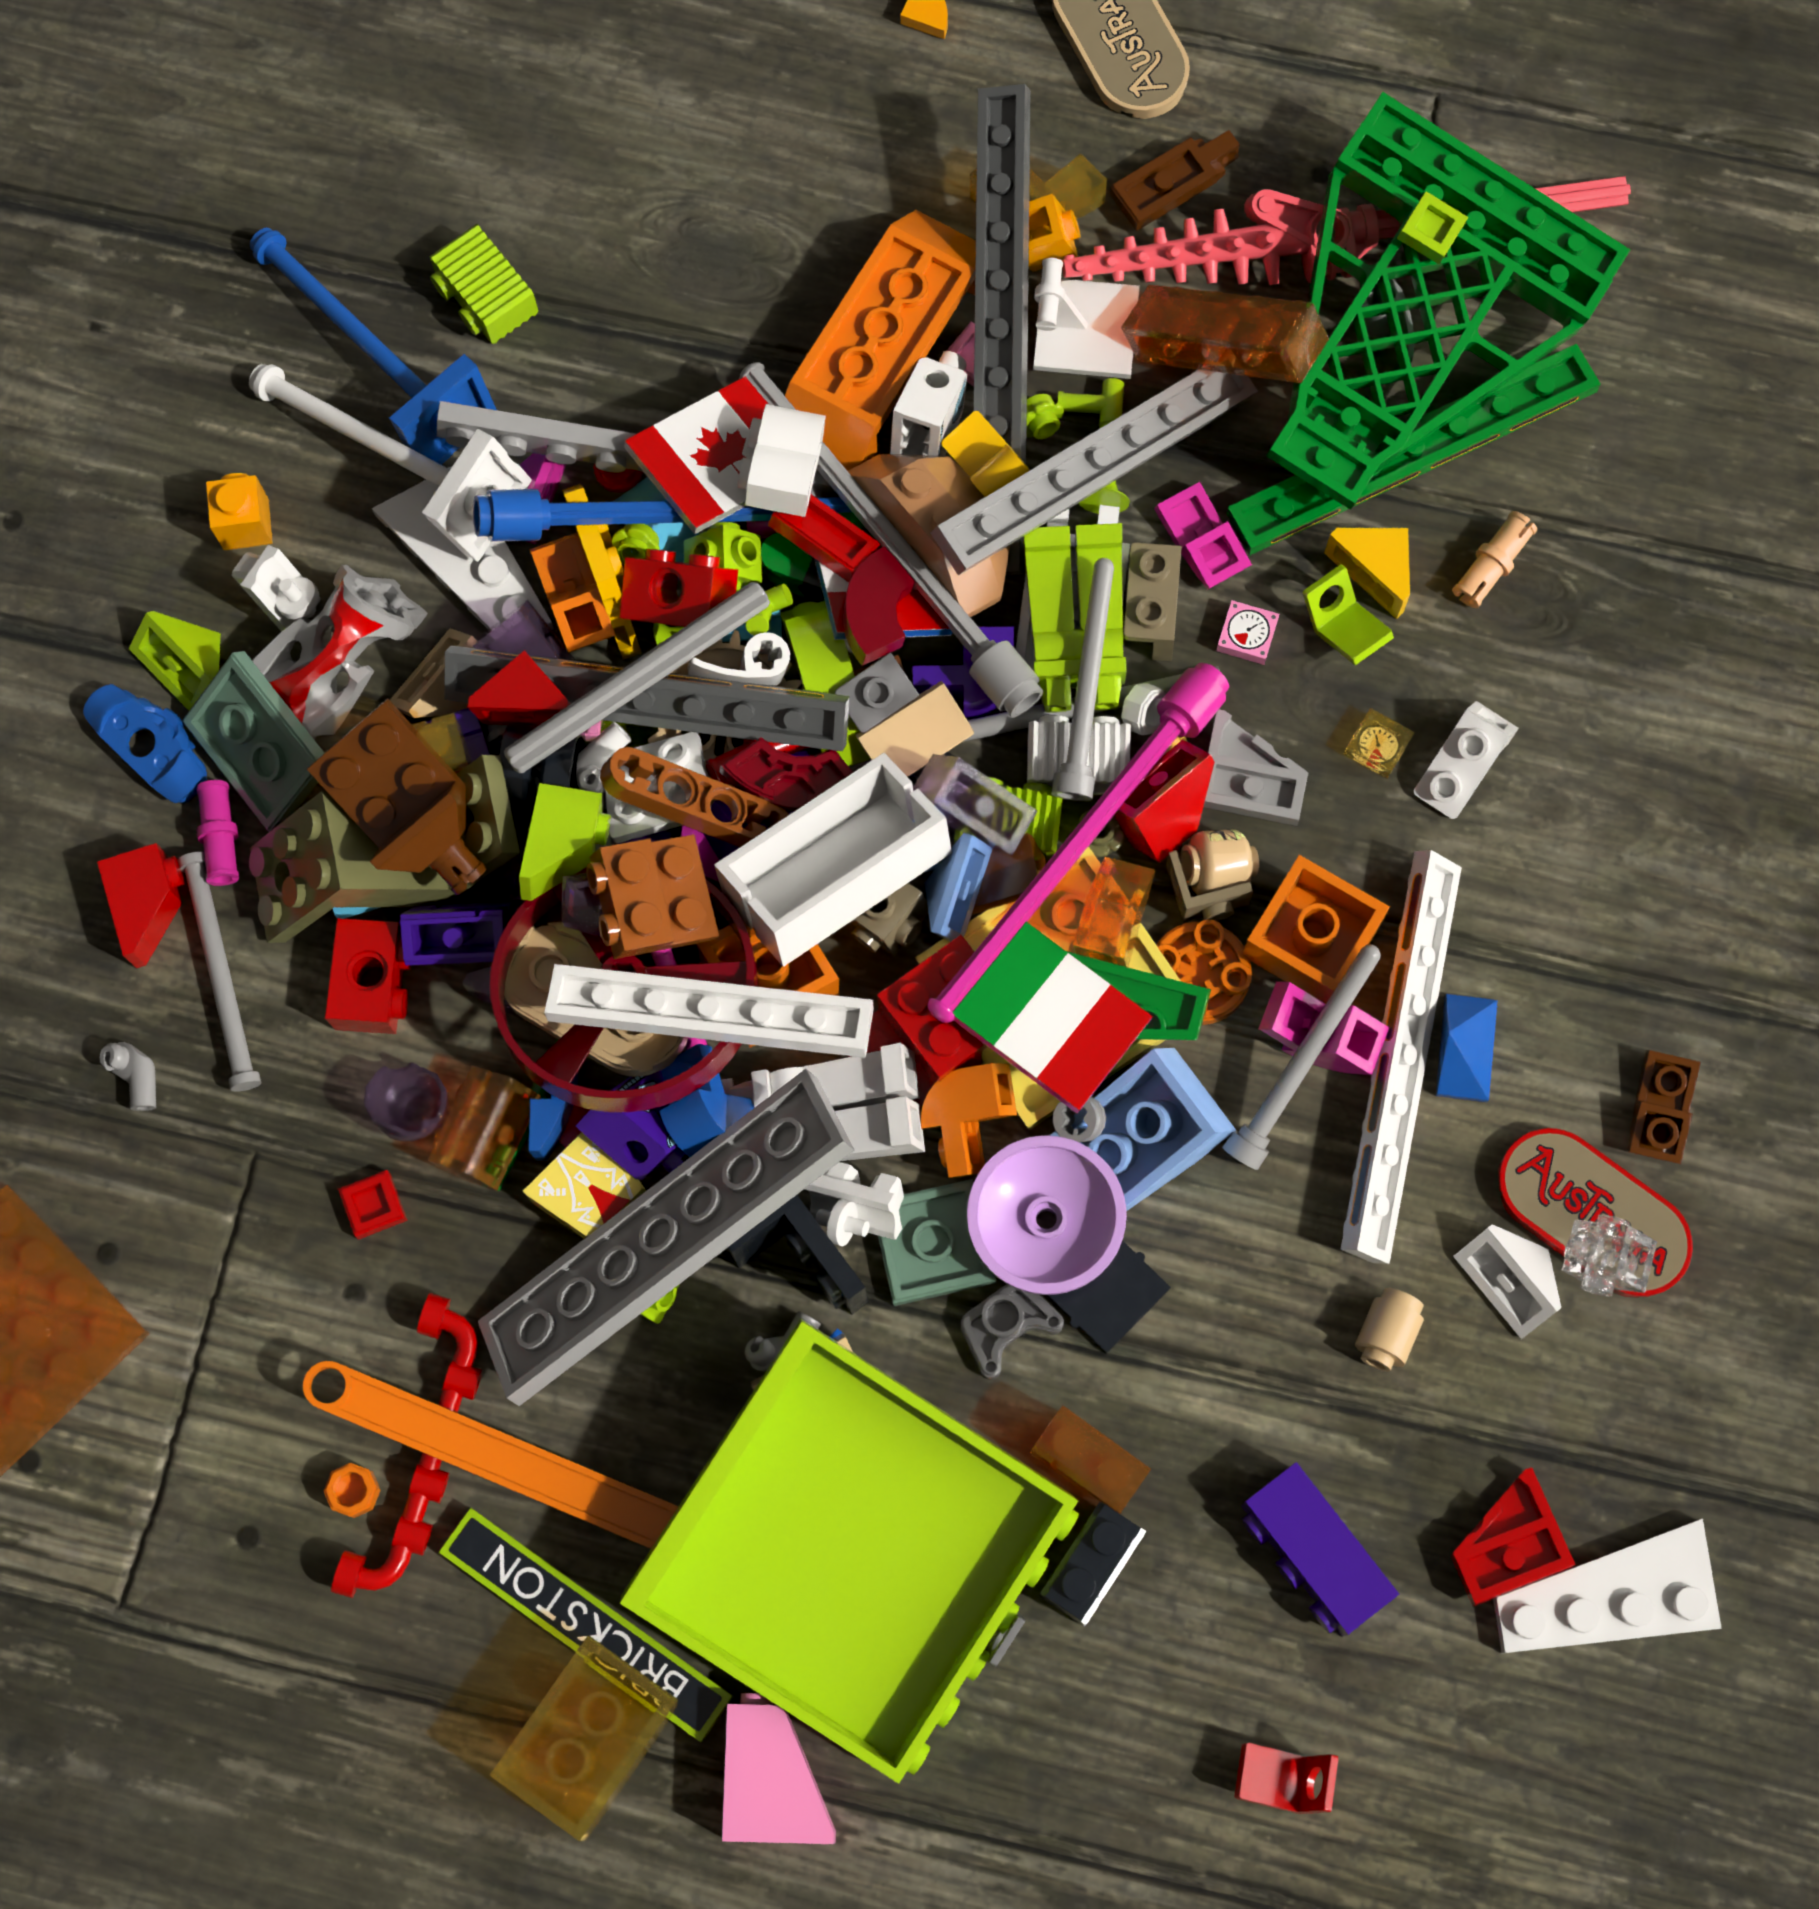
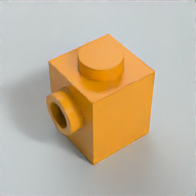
M1053 194L1029 201V269L1032 272L1043 269L1042 261L1046 258H1057L1062 261L1064 256L1067 255L1078 257L1074 240L1081 236L1072 209L1065 211Z
M231 473L223 476L221 480L206 482L210 528L223 550L273 544L269 498L256 475L249 476L243 473Z

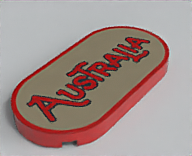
M1539 1129L1519 1138L1504 1154L1498 1168V1182L1501 1193L1500 1197L1508 1214L1518 1224L1605 1288L1624 1297H1649L1667 1291L1680 1281L1686 1273L1692 1258L1693 1241L1688 1223L1681 1212L1661 1195L1579 1136L1561 1129Z

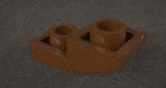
M1646 1050L1634 1106L1628 1152L1673 1163H1682L1693 1113H1690V1108L1701 1065L1700 1061Z

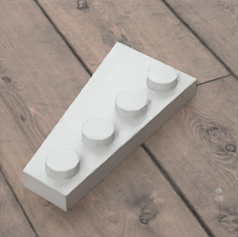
M424 480L372 508L375 516L396 534L403 545L416 558L418 557L435 574L436 578L449 591L451 590L467 606V609L510 652L554 629L550 618L505 541L491 542L477 562L464 555L422 514L439 486Z
M1703 1519L1493 1599L1501 1653L1722 1629Z

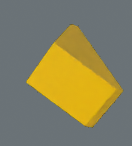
M1336 528L1329 536L1325 554L1338 566L1342 564L1346 567L1349 576L1397 619L1403 614L1410 597L1408 528Z

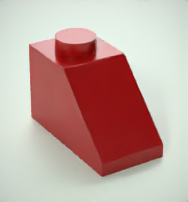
M1181 740L1158 760L1114 815L1132 847L1160 863L1168 856L1169 852L1177 851L1182 843L1197 832L1215 763L1211 754L1185 740Z
M157 843L97 862L122 954L135 968L147 965L182 904L178 886L184 885L185 882L183 873L179 869L177 858L175 856L168 857Z

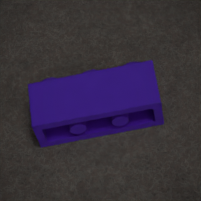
M1297 1462L1241 1505L1247 1513L1241 1519L1246 1529L1260 1545H1263L1266 1541L1271 1544L1281 1557L1275 1563L1276 1567L1294 1589H1297L1300 1585L1305 1588L1315 1601L1309 1607L1310 1611L1329 1634L1336 1629L1342 1637L1349 1635L1399 1595L1398 1591Z

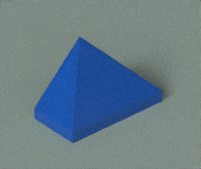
M1452 994L1445 995L1436 1096L1479 1102L1489 1101L1498 1000Z

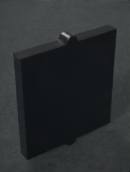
M1122 1240L1115 1258L1096 1279L1076 1290L1047 1296L1071 1319L1070 1326L1073 1329L1080 1328L1107 1354L1171 1287L1144 1262V1253H1135Z

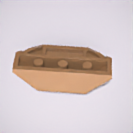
M879 454L848 470L850 475L969 617L1000 601L1010 545L958 576L930 534L941 523L985 498L972 483L970 476L952 456Z

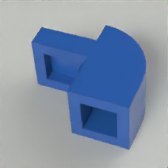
M696 1044L679 1054L674 1062L661 1070L663 1081L669 1080L693 1067L712 1051V1047ZM718 1073L696 1091L670 1103L669 1106L659 1112L674 1142L686 1155L691 1157L717 1136L725 1133L726 1129L754 1109L750 1098L725 1094Z

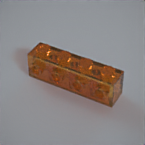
M1148 285L1121 326L1139 362L1302 383L1329 340L1313 303L1300 300L1291 301L1264 298L1262 296L1229 294L1219 291L1185 289L1176 286Z

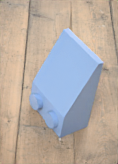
M1155 1048L1095 1097L1105 1110V1128L1096 1139L1080 1143L1096 1152L1111 1167L1121 1185L1126 1203V1211H1128L1198 1162L1230 1136L1233 1131H1236V1129L1175 1048ZM1081 1109L1078 1114L1074 1115L1075 1121L1071 1125L1073 1129H1087L1088 1125L1083 1120L1087 1113L1086 1109ZM1054 1131L1050 1136H1059V1135H1058V1133H1057L1056 1131Z

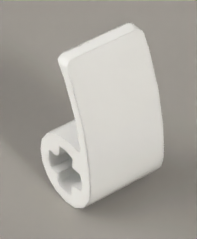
M764 632L755 635L748 641L741 659L740 670L722 668L693 657L688 663V675L775 687L785 675L790 660V651L787 643L780 636ZM758 654H768V661L774 660L770 670L762 669V662L756 663Z

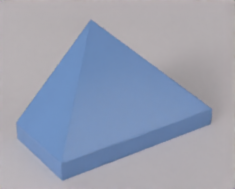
M963 833L952 846V853L942 859L924 882L931 932L950 942L959 935L965 936L993 849L973 835Z

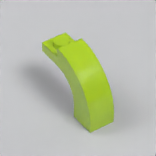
M825 601L819 603L805 602L797 605L792 610L781 612L784 631L797 666L803 690L835 694L836 689L855 677L844 639H834ZM849 714L847 744L843 751H836L848 766L869 760L856 737V734L861 731L857 728ZM818 748L820 754L825 751H828V749Z

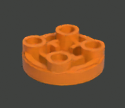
M1207 919L1201 922H1189L1179 925L1167 932L1158 941L1157 947L1181 982L1211 989L1202 1025L1219 1022L1239 1008L1249 990L1252 981V969L1250 959L1242 954L1244 945L1232 932L1224 928L1219 922Z

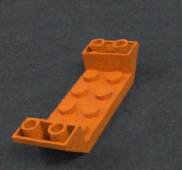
M914 210L890 224L792 377L785 394L787 400L796 410L826 416L823 442L847 471L876 455V435L898 402L919 359L927 356L966 292L975 295L976 240L918 210Z

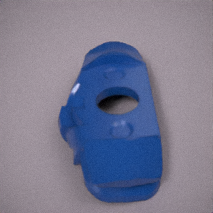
M114 684L99 688L87 699L83 709L86 720L95 732L152 788L173 803H186L197 795V785L207 780L206 767L192 751L196 746L188 739V735L183 728L184 723L176 713L169 708L162 709L146 698H137L131 692L121 690ZM141 729L152 731L155 736L153 751L144 757L134 756L129 747L132 735Z

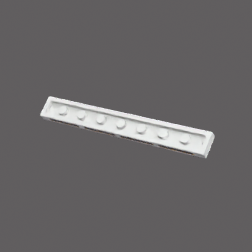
M1432 850L1414 852L1411 873L1408 878V890L1403 917L1399 926V938L1394 965L1390 975L1384 1019L1382 1021L1383 1024L1389 1027L1371 1076V1088L1366 1115L1362 1124V1137L1356 1169L1353 1173L1351 1196L1347 1217L1343 1226L1341 1250L1371 1263H1390L1462 868Z

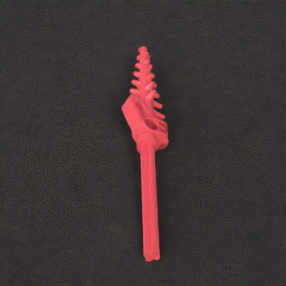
M1626 176L1535 188L1573 213L1625 206L1629 204L1628 195L1631 194L1630 184L1627 185ZM1264 189L1250 195L1244 204L1246 216L1258 225L1229 230L1224 209L1214 210L1213 233L1198 235L1194 218L1184 219V238L1167 241L1164 227L1154 228V243L1136 246L1134 236L1124 238V249L1105 252L1104 245L1094 247V254L1074 257V255L1064 256V259H1062L1064 278L1082 276L1083 281L1093 280V275L1112 273L1114 282L1124 281V272L1142 270L1145 283L1155 281V269L1172 267L1176 283L1186 282V266L1202 264L1207 284L1217 283L1218 263L1232 261L1238 285L1248 283L1249 259L1262 258L1269 285L1279 284L1280 256L1301 254L1305 277L1311 283L1318 242L1316 228L1322 219L1324 205ZM1372 204L1359 205L1356 211H1349L1347 207L1336 208L1333 226L1335 238L1333 243L1361 259L1369 250L1377 247L1379 240L1394 238L1400 227L1399 222L1382 209L1375 210ZM1327 261L1325 273L1327 280H1334L1336 273H1341L1344 278L1353 277L1330 261Z

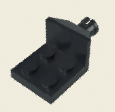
M798 1195L794 1196L727 1247L733 1261L740 1269L785 1236L788 1240L786 1241L802 1265L806 1267L813 1262L820 1271L815 1275L819 1282L818 1286L835 1309L844 1304L851 1315H853L869 1303L866 1287Z

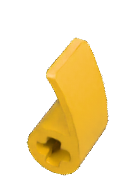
M979 411L972 412L941 442L945 450L970 476V480L984 497L1030 471L1029 467Z

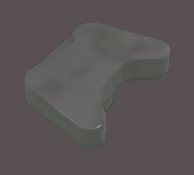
M1006 1284L962 1317L961 1332L982 1376L988 1380H993L1000 1375L1002 1353L1009 1344L1029 1331L1037 1330L1050 1335H1056L1062 1330L1064 1319L1039 1294L1024 1292Z

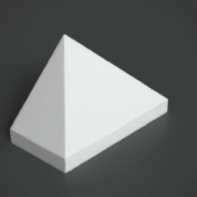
M1492 1224L1453 1256L1521 1340L1561 1309L1549 1249Z

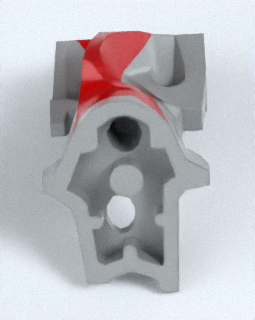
M341 565L336 572L333 582L336 588L330 595L321 613L312 621L308 618L297 619L252 660L313 739L317 736L335 734L373 675L374 670L369 665L362 667L355 662L356 658L365 648L374 641L383 638L394 640L407 638L427 616L428 613L420 605L413 602L401 591V585L396 580L363 577L348 565ZM332 627L335 628V631H334V633H333V636H331V628H332ZM299 641L302 651L300 659L294 661L290 652L294 643ZM345 671L348 674L349 682L342 691L337 693L336 675Z

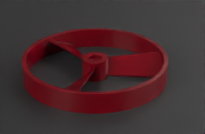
M586 867L534 900H526L508 922L499 939L491 966L490 995L493 1013L504 1042L516 1063L533 1082L553 1096L575 1106L603 1112H635L661 1107L691 1094L708 1083L728 1064L742 1044L720 1041L707 1056L687 1071L664 1082L640 1089L605 1091L571 1084L604 1028L574 1024L534 1063L513 1039L505 1016V982L514 953L524 936L539 918L561 902L601 962L600 969L758 987L757 967L750 937L736 908L716 886L706 880L712 907L733 928L745 952L746 961L644 967L642 962L635 956L614 959L611 946H605L600 935L599 917L603 912L598 894L594 895L589 888Z

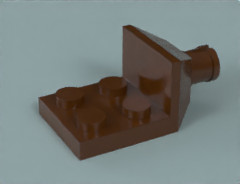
M388 698L307 768L309 773L378 847L370 860V863L376 869L421 873L429 866L444 879L455 895L463 892L468 887L467 884L469 882L472 884L486 871L487 866L474 856L461 839L466 828V784Z

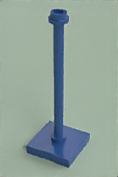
M263 228L256 232L250 241V249L253 251L254 258L260 264L267 265L272 263L412 398L389 417L402 444L442 465L460 447L447 443L445 438L437 437V417L440 401L497 410L477 365L465 354L426 385L285 250L286 238L279 231Z

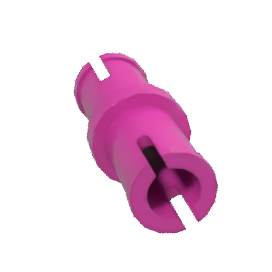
M222 780L201 782L196 788L201 817V825L197 828V838L204 845L207 872L206 882L214 886L234 884L239 880L234 841L237 840L239 835L237 824L232 822L229 783Z

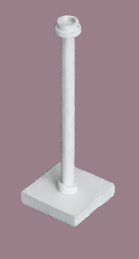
M260 364L250 375L249 387L259 399L271 401L277 398L439 486L422 514L464 555L477 562L491 542L488 540V537H477L473 524L474 496L486 495L487 490L527 489L532 481L526 472L509 458L506 450L496 439L480 429L476 430L452 468L448 469L285 381L283 370L273 364Z

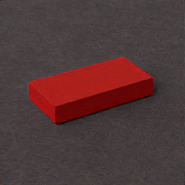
M812 494L810 495L805 517L775 511L768 523V526L848 583L858 566L868 556L877 551L881 544Z

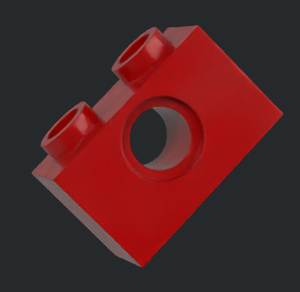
M646 549L645 558L625 557L620 618L686 627L736 593L738 569L719 567L720 557L690 554L689 563L676 562V552L667 550ZM679 579L682 582L683 588L680 598L677 595V583Z
M337 918L325 1019L335 1030L396 1034L398 1019H405L408 993L407 989L402 988L404 969L410 970L412 965L405 966L401 925L399 922ZM372 967L383 968L382 979L376 985L370 987L361 986V977L366 970Z

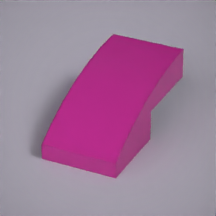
M1200 482L1161 502L1154 508L1175 545L1182 546V556L1207 590L1252 565L1229 522L1227 521L1223 524Z

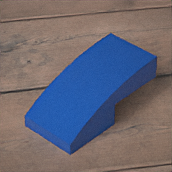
M580 1069L571 1084L578 1085ZM552 1094L551 1099H530L529 1152L536 1161L548 1160L565 1131L574 1106Z

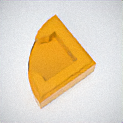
M907 0L900 15L901 24L945 39L948 28V12L945 0Z

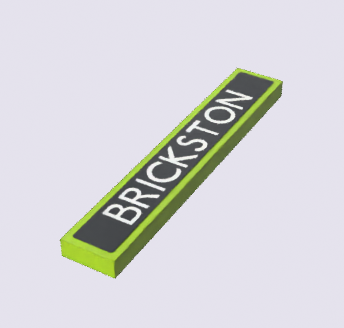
M473 1508L469 1509L439 1551L441 1555L700 1742H703L727 1707V1704L734 1697Z

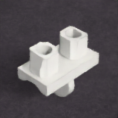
M270 545L265 548L261 556L246 552L232 571L233 578L281 632L299 618L312 617L316 612L315 607L321 600L315 584L308 578H303L278 548Z
M839 1162L805 1188L809 1191L811 1197L810 1213L819 1225L827 1227V1236L835 1245H846L853 1234L865 1237L867 1233L896 1240L902 1230L898 1210L904 1198L901 1180L896 1176L881 1173L875 1177L871 1186L868 1187L860 1185V1178L856 1169L849 1164Z

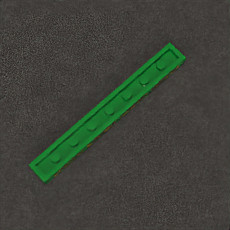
M1574 344L1532 364L1376 472L1354 506L1597 393L1601 383L1579 346ZM1463 397L1423 415L1420 422L1426 424ZM1295 475L1229 506L1226 515L1250 556L1348 510V508Z

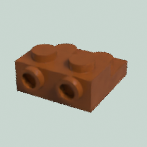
M695 834L651 842V839H644L600 847L589 857L591 863L587 864L586 869L589 888L594 895L598 894L603 912L599 917L600 935L605 946H611L614 959L711 941L719 936Z

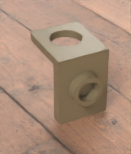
M1177 851L1168 853L1166 869L1183 922L1204 917V920L1220 921L1232 916L1234 909L1249 905L1253 894L1250 882L1191 897Z

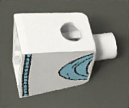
M943 351L939 354L937 361L926 357L919 359L893 410L890 454L946 455L947 451L941 445V442L957 427L964 409L967 374L964 372L966 361L959 354L952 351Z

